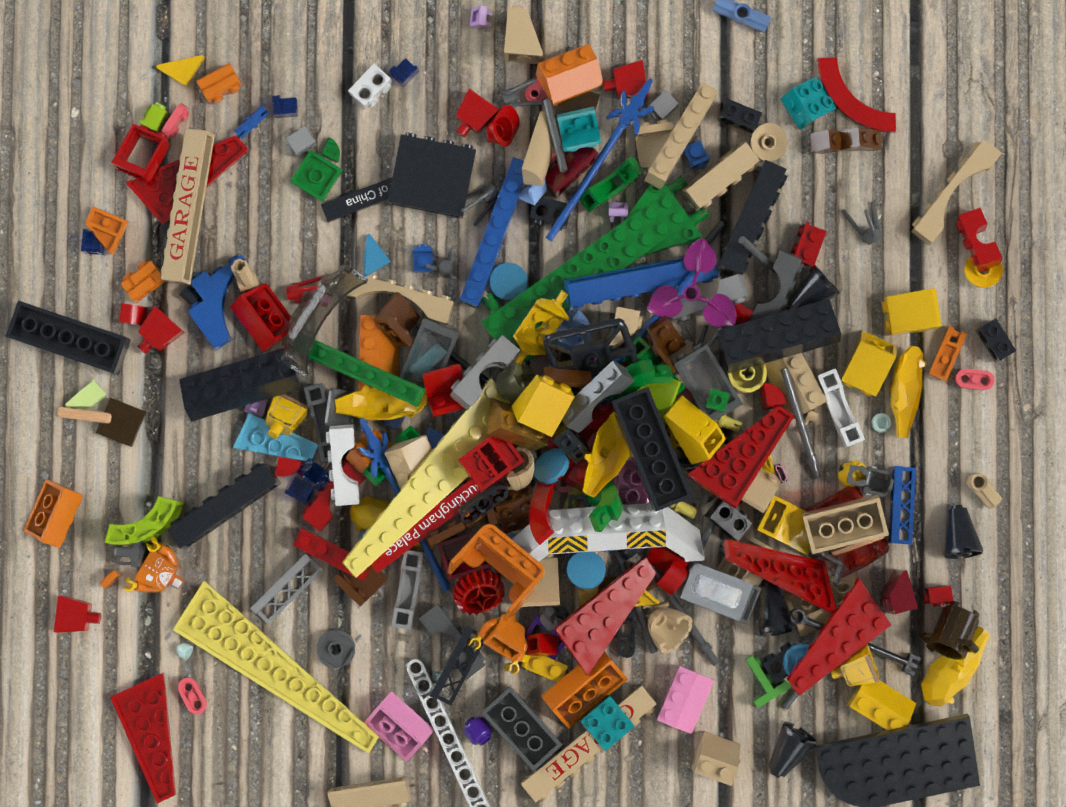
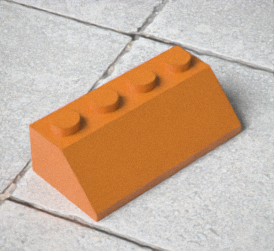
M361 315L359 359L399 377L400 346L396 345L374 319L377 315ZM358 381V391L362 390L365 383Z
M604 651L589 675H586L578 664L541 697L555 715L570 729L628 679Z

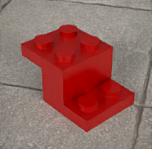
M492 436L491 438L488 437L457 461L480 492H482L522 464L524 459L512 443Z

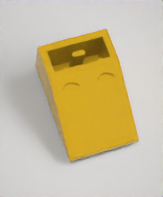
M680 396L663 416L691 464L710 460L726 440L718 424L684 396Z
M774 495L755 531L808 556L811 547L802 513L806 511Z

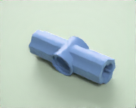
M716 0L712 10L734 20L737 24H744L765 33L771 19L770 16L751 9L747 4H740L733 0ZM742 10L747 16L739 17L737 12Z

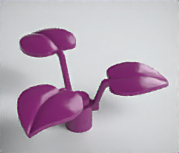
M704 238L695 241L688 248L684 256L686 269L690 271L696 270L691 285L687 286L683 291V295L678 296L677 290L672 286L664 285L659 287L653 293L647 306L649 312L660 317H674L683 309L680 299L685 298L688 301L698 299L708 303L703 309V316L710 325L720 327L735 324L736 310L729 297L724 294H715L710 301L700 296V289L696 286L699 272L707 273L711 271L717 261L715 251Z

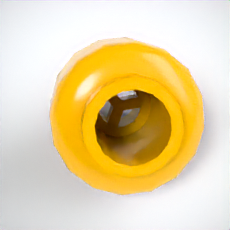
M858 460L843 463L839 467L838 479L846 487L855 486L847 483V476L851 465L866 468ZM859 470L854 471L852 474L853 479L857 482L866 478Z

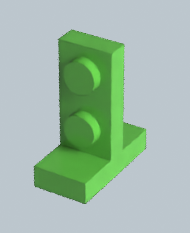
M752 655L745 658V661L765 691L752 700L757 708L791 688L787 680H783L772 687L774 682L768 673L764 674L761 670L764 666L759 658H754Z

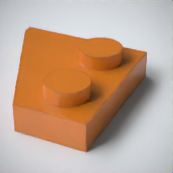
M93 206L85 224L108 252L114 256L129 222Z

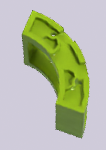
M158 496L154 507L143 519L127 525L110 524L104 543L132 545L143 541V543L151 541L152 537H159L171 527L170 523L179 517L185 502Z

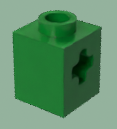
M711 388L706 407L725 412L730 393Z

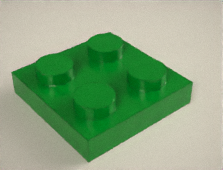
M310 150L290 182L319 201L324 202L343 169Z

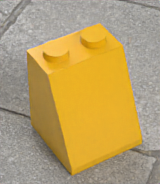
M936 288L887 296L884 298V302L881 303L882 312L886 313L887 321H884L885 331L889 332V336L932 331L942 326Z
M862 330L842 373L841 381H843V384L850 388L856 387L865 395L877 396L896 359L897 345Z
M536 375L511 408L518 422L552 437L572 403L574 395L568 385L563 383L559 385L546 375L543 377Z

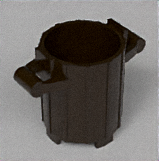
M951 601L950 605L943 607L933 633L923 632L920 637L927 643L926 647L931 652L935 651L954 660H962L966 658L968 652L977 653L979 651V647L972 641V638L979 624L978 618L980 614L976 610L972 613L959 607V602Z

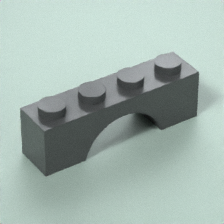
M782 249L779 250L772 267L779 275L781 281L780 289L772 299L756 303L750 321L777 314L780 308L784 310L788 301L785 298L787 292H792L796 283L793 280L796 273L800 274L803 267L801 257Z
M612 361L574 397L562 421L566 427L580 433L593 421L592 411L602 399L610 395L621 394L634 382V379L624 366Z
M320 383L304 387V391L316 430L322 463H328V451H331V445L326 441V432H329L330 427L325 425L328 396L325 384Z
M437 604L419 618L431 634L436 632L447 633L457 643L462 635L460 632L461 626L456 620L451 621L448 617L450 612L444 605L440 606ZM467 643L463 650L468 649ZM469 651L460 654L461 665L470 662L471 656ZM481 652L476 657L465 678L466 680L486 665L483 662L486 659ZM467 666L462 667L463 672H465Z

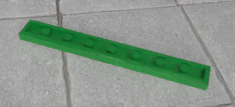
M294 331L289 343L292 351L416 407L419 406L425 392V388L300 332Z

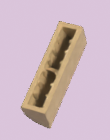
M543 111L539 113L522 166L523 182L528 185L543 186L554 151L546 113ZM555 118L556 125H557V129H558V133H559V132H560V128H559L558 120Z

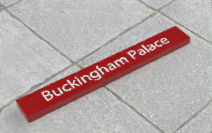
M469 480L430 510L371 564L375 571L379 573L457 515L458 509L480 493L474 482Z

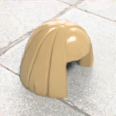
M520 446L515 447V449L524 459V462L505 475L501 481L508 490L517 491L523 489L533 478L534 457L528 449Z
M662 608L655 610L649 616L648 630L656 647L662 653H670L672 649L678 648L692 629V618L675 609Z

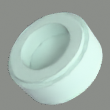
M879 413L872 418L871 426L876 432H886L891 427V419L888 415Z

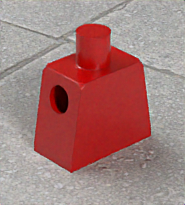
M643 60L614 69V79L603 80L604 91L616 90L617 99H621L623 90L626 92L627 99L637 95L646 83Z
M469 88L456 114V119L461 122L456 132L464 138L470 130L479 134L496 117L499 109Z
M154 306L138 330V333L144 339L137 347L145 354L153 346L157 350L162 351L185 332L159 308Z
M60 595L57 600L53 632L88 631L90 623L100 624L101 613L91 612L92 603Z

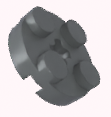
M545 606L541 612L540 621L551 631L552 628L569 616V611L562 606L559 608Z
M343 630L328 631L320 637L317 643L319 660L329 668H341L349 664L354 658L356 644L351 635ZM339 644L341 652L333 654L331 646Z

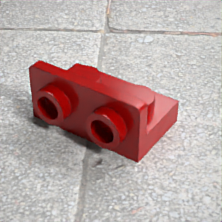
M806 222L804 226L800 225L797 236L800 238L798 244L794 243L791 254L801 257V263L813 267L827 231L812 226L809 222Z

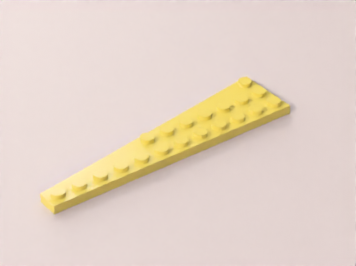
M489 379L482 387L483 393L468 411L466 409L463 411V414L453 423L451 429L441 438L437 446L432 449L401 488L397 496L392 499L385 511L379 515L373 526L367 530L363 538L343 560L342 563L354 577L359 576L468 477V474L457 460L488 437H492L487 435L490 398H495L508 404L511 403L508 399L504 400L501 397L493 379Z
M203 581L173 630L369 754L380 736L210 584Z

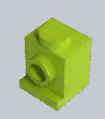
M156 102L155 105L152 104L151 108H147L144 113V121L140 119L139 123L155 133L161 132L169 113L165 110V106Z

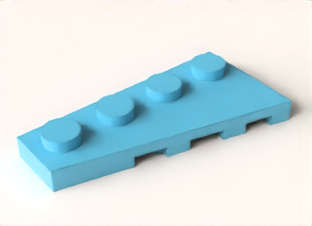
M251 413L248 414L233 446L236 449L312 462L318 449L317 443L295 433H292L290 436L280 433L277 439L271 438L267 434L270 427L266 426V420Z

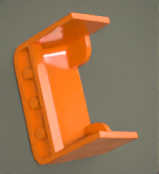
M487 524L450 561L447 573L451 575L462 562L470 567H478L484 561L489 563L514 584L509 591V599L513 604L508 609L504 619L508 622L527 601L542 580L545 569L540 562L496 526Z

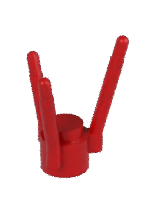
M331 274L287 286L286 294L288 301L294 300V304L301 303L328 307L327 303L303 300L301 298H304L305 291L318 289V286L303 287L304 285L330 278Z

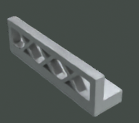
M305 554L250 609L255 614H258L267 624H270L323 569L308 554ZM310 562L317 571L312 576H304V567ZM302 570V576H296ZM293 578H302V586L299 589H291V580ZM280 591H288V600L285 603H277V594ZM266 605H274V614L270 618L261 611Z

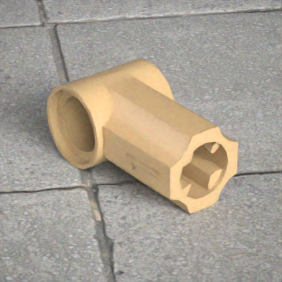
M235 260L231 269L241 293L260 286L254 270L251 271L247 261Z
M972 473L967 477V486L975 492L989 510L1000 503L1002 500L1001 496L988 482L984 474ZM976 477H979L981 480V484L978 487L973 482Z

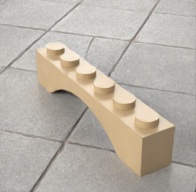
M704 82L701 83L649 169L644 181L660 190L662 189L693 134L715 101L718 90Z
M985 139L980 143L976 141L969 150L972 152L968 158L965 156L958 164L961 167L958 172L955 173L953 171L947 179L949 182L945 188L941 186L935 194L937 199L934 202L930 201L924 208L926 213L923 217L918 216L913 222L912 226L914 228L911 232L926 244H932L944 229L946 205L955 188L968 177L988 171L1002 154Z
M355 269L343 270L337 288L338 294L358 299L375 293L395 294V292H400L404 298L416 304L428 319L448 325L454 302L450 301L451 297L445 295L436 297L432 295L433 292L424 289L421 292L415 291V287L403 284V287L390 279H385V281L377 280L378 276L372 274L364 278L359 274L360 271Z

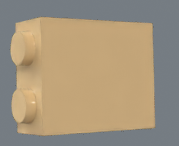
M514 5L512 8L508 7L504 47L505 62L538 64L543 62V52L528 10L519 5Z
M548 554L539 561L545 569L544 576L521 607L560 605L558 558H554L553 554Z
M704 731L691 769L696 774L732 786L738 769L741 744Z

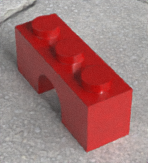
M981 208L960 214L956 222L957 231L959 234L962 233L964 238V247L970 251L971 263L973 267H977L978 272L1000 265L1003 259L995 241L987 244L982 243L976 236L986 231L988 225Z

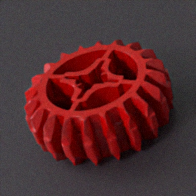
M480 569L476 572L473 570V573H466L465 577H460V581L455 582L453 599L458 609L463 613L467 612L469 615L474 613L477 616L479 613L485 614L486 611H491L493 607L498 608V603H502V598L505 597V586L501 577L495 571L490 572L489 569L486 571Z

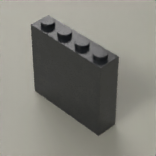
M406 132L405 135L401 134L388 204L463 219L464 212H461V209L466 206L476 149H473V146L469 144L457 146L454 145L453 141L443 140L442 143L435 141L436 138L424 136V139L417 138V134Z

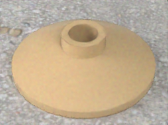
M765 123L758 126L752 133L750 141L751 149L763 161L779 159L785 153L788 143L785 131L774 123ZM765 139L769 140L768 146L764 144Z

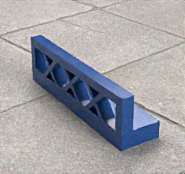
M892 466L894 483L890 497L888 543L912 545L916 468ZM903 471L911 472V480L906 484L902 481ZM904 489L910 494V499L906 503L901 501L902 490ZM903 508L909 513V518L904 523L900 520ZM902 527L908 532V540H899V533Z

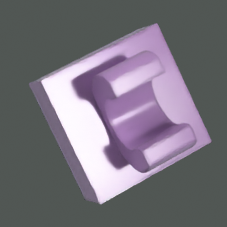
M485 6L472 8L470 27L477 29L491 26V23L486 21V17L492 16L493 13L487 11Z
M609 201L608 215L612 223L615 216H620L621 223L624 222L625 217L628 216V203Z
M269 399L246 405L244 411L263 418Z

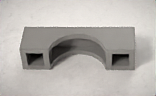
M737 274L720 280L716 294L726 295L734 305L744 302V298L749 297L743 275ZM682 298L680 301L683 304V309L672 319H679L680 322L691 319L690 316L694 314L702 316L703 309L708 303L697 299L688 301Z
M503 335L499 339L495 338L488 346L490 348L487 353L482 352L476 359L478 363L474 367L469 366L463 375L465 377L463 380L460 381L458 379L451 387L453 391L450 396L467 411L483 393L479 384L480 373L490 367L506 369L520 351Z
M408 550L403 554L400 583L391 627L412 629L425 554L423 552Z

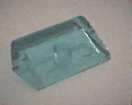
M436 343L410 367L409 371L418 378L423 377V373H427L447 354V351L439 343Z

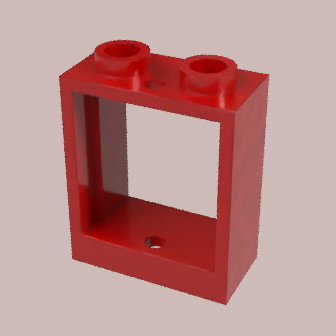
M133 124L111 163L116 170L150 184L171 145L167 140V136L163 133H154L144 125L137 126ZM140 137L158 145L145 169L127 161Z

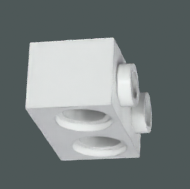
M374 63L348 92L367 110L369 107L372 108L379 100L378 97L382 93L386 94L390 90L392 81ZM381 77L383 82L380 85H375L373 80ZM363 91L370 92V96L366 99L361 98L360 94Z

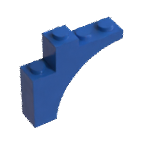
M235 255L228 260L229 264L215 269L212 272V276L206 271H200L192 277L191 284L203 301H197L191 305V310L188 313L217 351L233 340L225 322L224 305L227 291L235 277L231 266L237 259L246 260L242 255Z

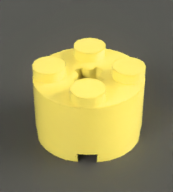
M765 364L747 368L748 373H751V376L745 378V375H742V372L746 369L733 373H728L727 370L726 377L736 392L749 394L755 392L764 384L767 377Z

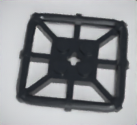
M621 318L589 325L580 324L576 328L546 334L543 338V346L550 363L549 368H575V370L591 371V377H596L616 358L629 356L631 364L638 362L636 346L632 343L628 327ZM612 327L604 339L590 342L587 333ZM621 331L625 348L611 351L609 344ZM581 334L584 344L570 346L558 340ZM552 348L569 354L572 360L558 362ZM570 387L573 395L576 396L579 387Z

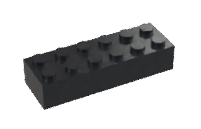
M765 160L718 263V271L729 276L743 275L749 264L746 262L747 257L751 258L753 254L739 243V238L744 236L755 247L757 246L754 242L759 240L764 231V227L761 226L763 223L766 224L772 213V210L769 208L774 206L780 195L777 190L778 188L782 189L788 175H785L786 168Z
M830 299L717 330V339L728 373H733L838 343L841 341V330Z
M19 300L5 337L116 375L120 373L131 339Z
M290 346L179 379L184 409L191 422L302 389L296 360Z
M649 387L611 401L610 406L653 512L693 497Z
M265 463L254 465L250 468L252 472L245 475L241 474L234 479L236 483L229 486L225 485L219 489L217 496H209L202 501V506L193 507L187 511L186 517L177 518L170 523L171 527L167 530L180 549H187L282 484L278 477L275 476L272 468Z

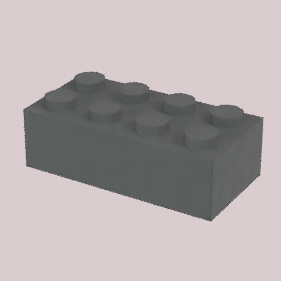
M511 685L481 712L533 771L563 745L559 738Z

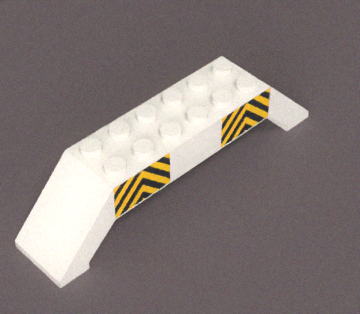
M650 503L623 505V511L618 521L611 520L602 532H595L589 519V515L596 507L548 510L554 533L541 545L535 541L530 524L512 539L538 562L548 554L665 546L684 557L685 562L704 560L700 530L669 507L653 512Z

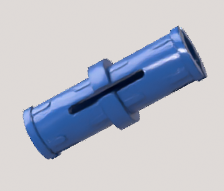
M260 105L255 112L245 117L246 120L234 129V132L243 139L253 128L256 129L258 124L270 113Z

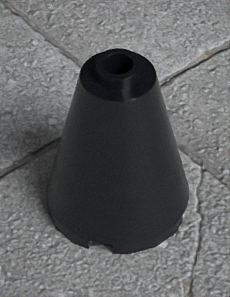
M814 265L788 299L786 309L791 310L822 300L832 299L840 292L828 280L825 274Z
M963 505L951 506V509L947 512L945 558L958 559V557L963 556L971 558L983 554V546L967 508L963 507Z
M771 582L763 583L759 593L758 635L766 637L765 633H770L771 636L790 633L792 629L796 630V624L791 623L788 619V615H791V613H789L790 610L779 586Z
M787 721L782 724L768 766L770 773L777 778L785 777L817 745L816 739L801 727L799 729L793 728L795 724Z

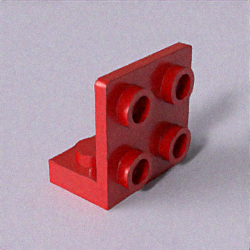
M460 364L423 373L427 400L433 417L464 409L450 396L453 391L451 389L453 384L458 379L460 381L463 380Z

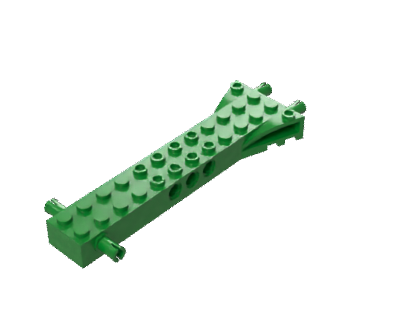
M681 175L670 184H664L661 190L650 184L624 222L506 305L500 306L492 296V293L487 294L491 302L484 296L481 301H483L491 314L481 321L483 327L493 340L495 338L499 339L503 335L519 349L520 346L513 338V335L538 299L556 300L561 290L565 291L563 280L625 269L645 256L697 241L703 236L696 225L710 217L708 211L705 212L706 208L703 209L701 207L690 216L686 214L674 197L675 193L688 186L687 182L683 181L684 178ZM566 299L562 303L564 311L571 307L566 303ZM543 321L537 322L535 328H539ZM528 356L524 359L525 362L529 360Z

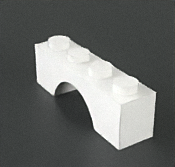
M836 368L816 376L815 379L827 399L825 403L843 447L846 448L864 441L865 438L846 401L843 385Z
M354 425L330 426L329 432H326V441L331 445V451H328V462H332L333 469L329 470L330 481H334V489H331V499L335 500L336 506L359 504L358 481L349 478L341 466L343 455L355 446Z

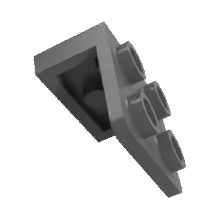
M330 388L325 415L326 426L353 424L354 431L363 432L359 421L361 418L335 413V399L354 392Z

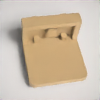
M660 120L657 121V124L652 125L649 122L640 123L639 133L637 136L635 135L639 166L641 168L652 166L674 130L673 122Z

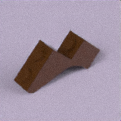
M857 127L844 131L828 129L810 133L812 153L826 154L839 151L882 150L881 131Z

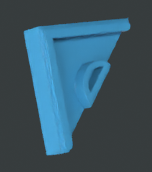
M370 234L365 237L364 274L362 275L364 278L391 262Z

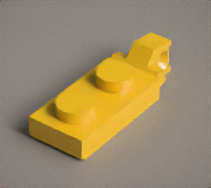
M526 653L521 660L523 662L521 666L525 669L556 682L564 677L568 665L547 656H530Z

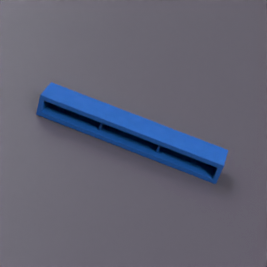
M512 158L460 297L461 303L479 309L481 299L517 207L519 195L525 185L522 175L524 161L521 159Z
M684 257L563 280L565 292L569 294L566 297V303L573 308H582L584 304L591 303L592 305L603 303V300L618 301L621 300V297H638L640 293L644 292L653 294L659 287L664 285L672 286L676 289V286H679L691 271L686 269ZM717 261L711 271L707 273L700 272L696 282L710 283L713 279L719 278Z

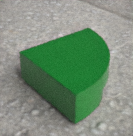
M329 137L321 155L339 163V147Z

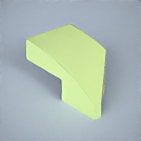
M93 380L71 398L65 406L66 408L74 407L88 410V408L93 407L106 397V393Z

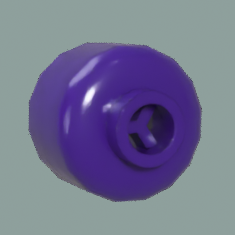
M473 716L465 722L464 734L473 745L482 746L492 738V728L483 717L475 718Z

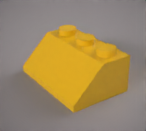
M880 681L878 683L858 685L846 705L882 728L892 730L908 725L916 703Z

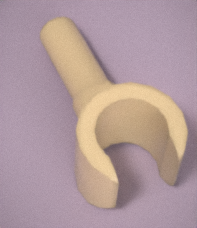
M809 411L804 419L805 426L809 421L815 423L819 414Z
M669 602L654 606L646 605L642 609L648 607L651 609L652 614L657 609L668 607Z

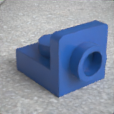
M701 140L686 146L684 154L691 170L694 168L700 170L708 166L707 163L710 161V157L707 156Z
M418 244L417 247H413L414 273H433L432 269L426 267V264L433 265L432 247H429L428 244Z

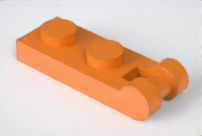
M950 325L947 327L928 375L944 382L947 381L967 335L966 332L956 331ZM950 338H956V343L949 341Z

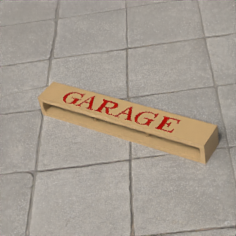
M186 129L182 139L183 148L179 157L180 166L179 172L176 175L177 184L173 194L174 202L170 212L171 221L167 231L168 239L164 249V263L161 268V280L170 283L186 285L191 283L215 137L214 134L206 130Z
M640 685L617 705L635 727L640 723V717L644 714L648 716L655 710L656 702L644 687ZM586 729L524 779L521 785L535 803L538 800L542 802L550 796L549 791L553 788L559 789L565 783V778L569 775L571 778L580 771L579 767L584 763L588 765L595 759L594 755L597 752L603 753L605 750Z

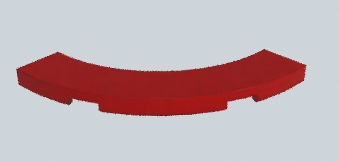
M837 58L817 59L820 79L824 88L833 100V103L845 116L855 123L872 130L887 133L896 132V113L879 111L860 102L843 82Z
M570 458L568 469L575 463ZM538 481L532 495L529 523L532 535L539 545L554 533L550 523L548 506H550L555 483L547 485Z

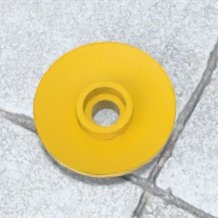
M970 257L966 260L964 273L972 285L979 288H988L1000 281L1003 274L1002 262L998 266L986 269V274H981L978 272L977 267H973Z

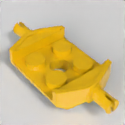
M561 290L556 300L541 298L535 302L513 335L521 351L514 360L516 363L521 365L529 354L546 355L543 346L544 336L556 332L564 319L567 321L570 319L562 308V303L569 295L568 293ZM543 321L539 328H535L537 322Z

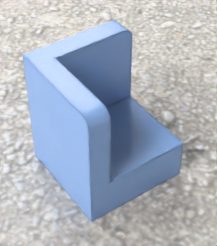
M545 180L543 186L526 184L527 186L519 195V199L535 205L547 191Z

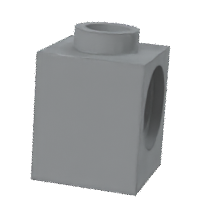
M665 90L649 105V107L654 106L655 108L649 115L655 121L665 120L678 108L679 103Z
M305 126L286 138L288 141L286 147L292 155L296 153L298 157L317 146Z

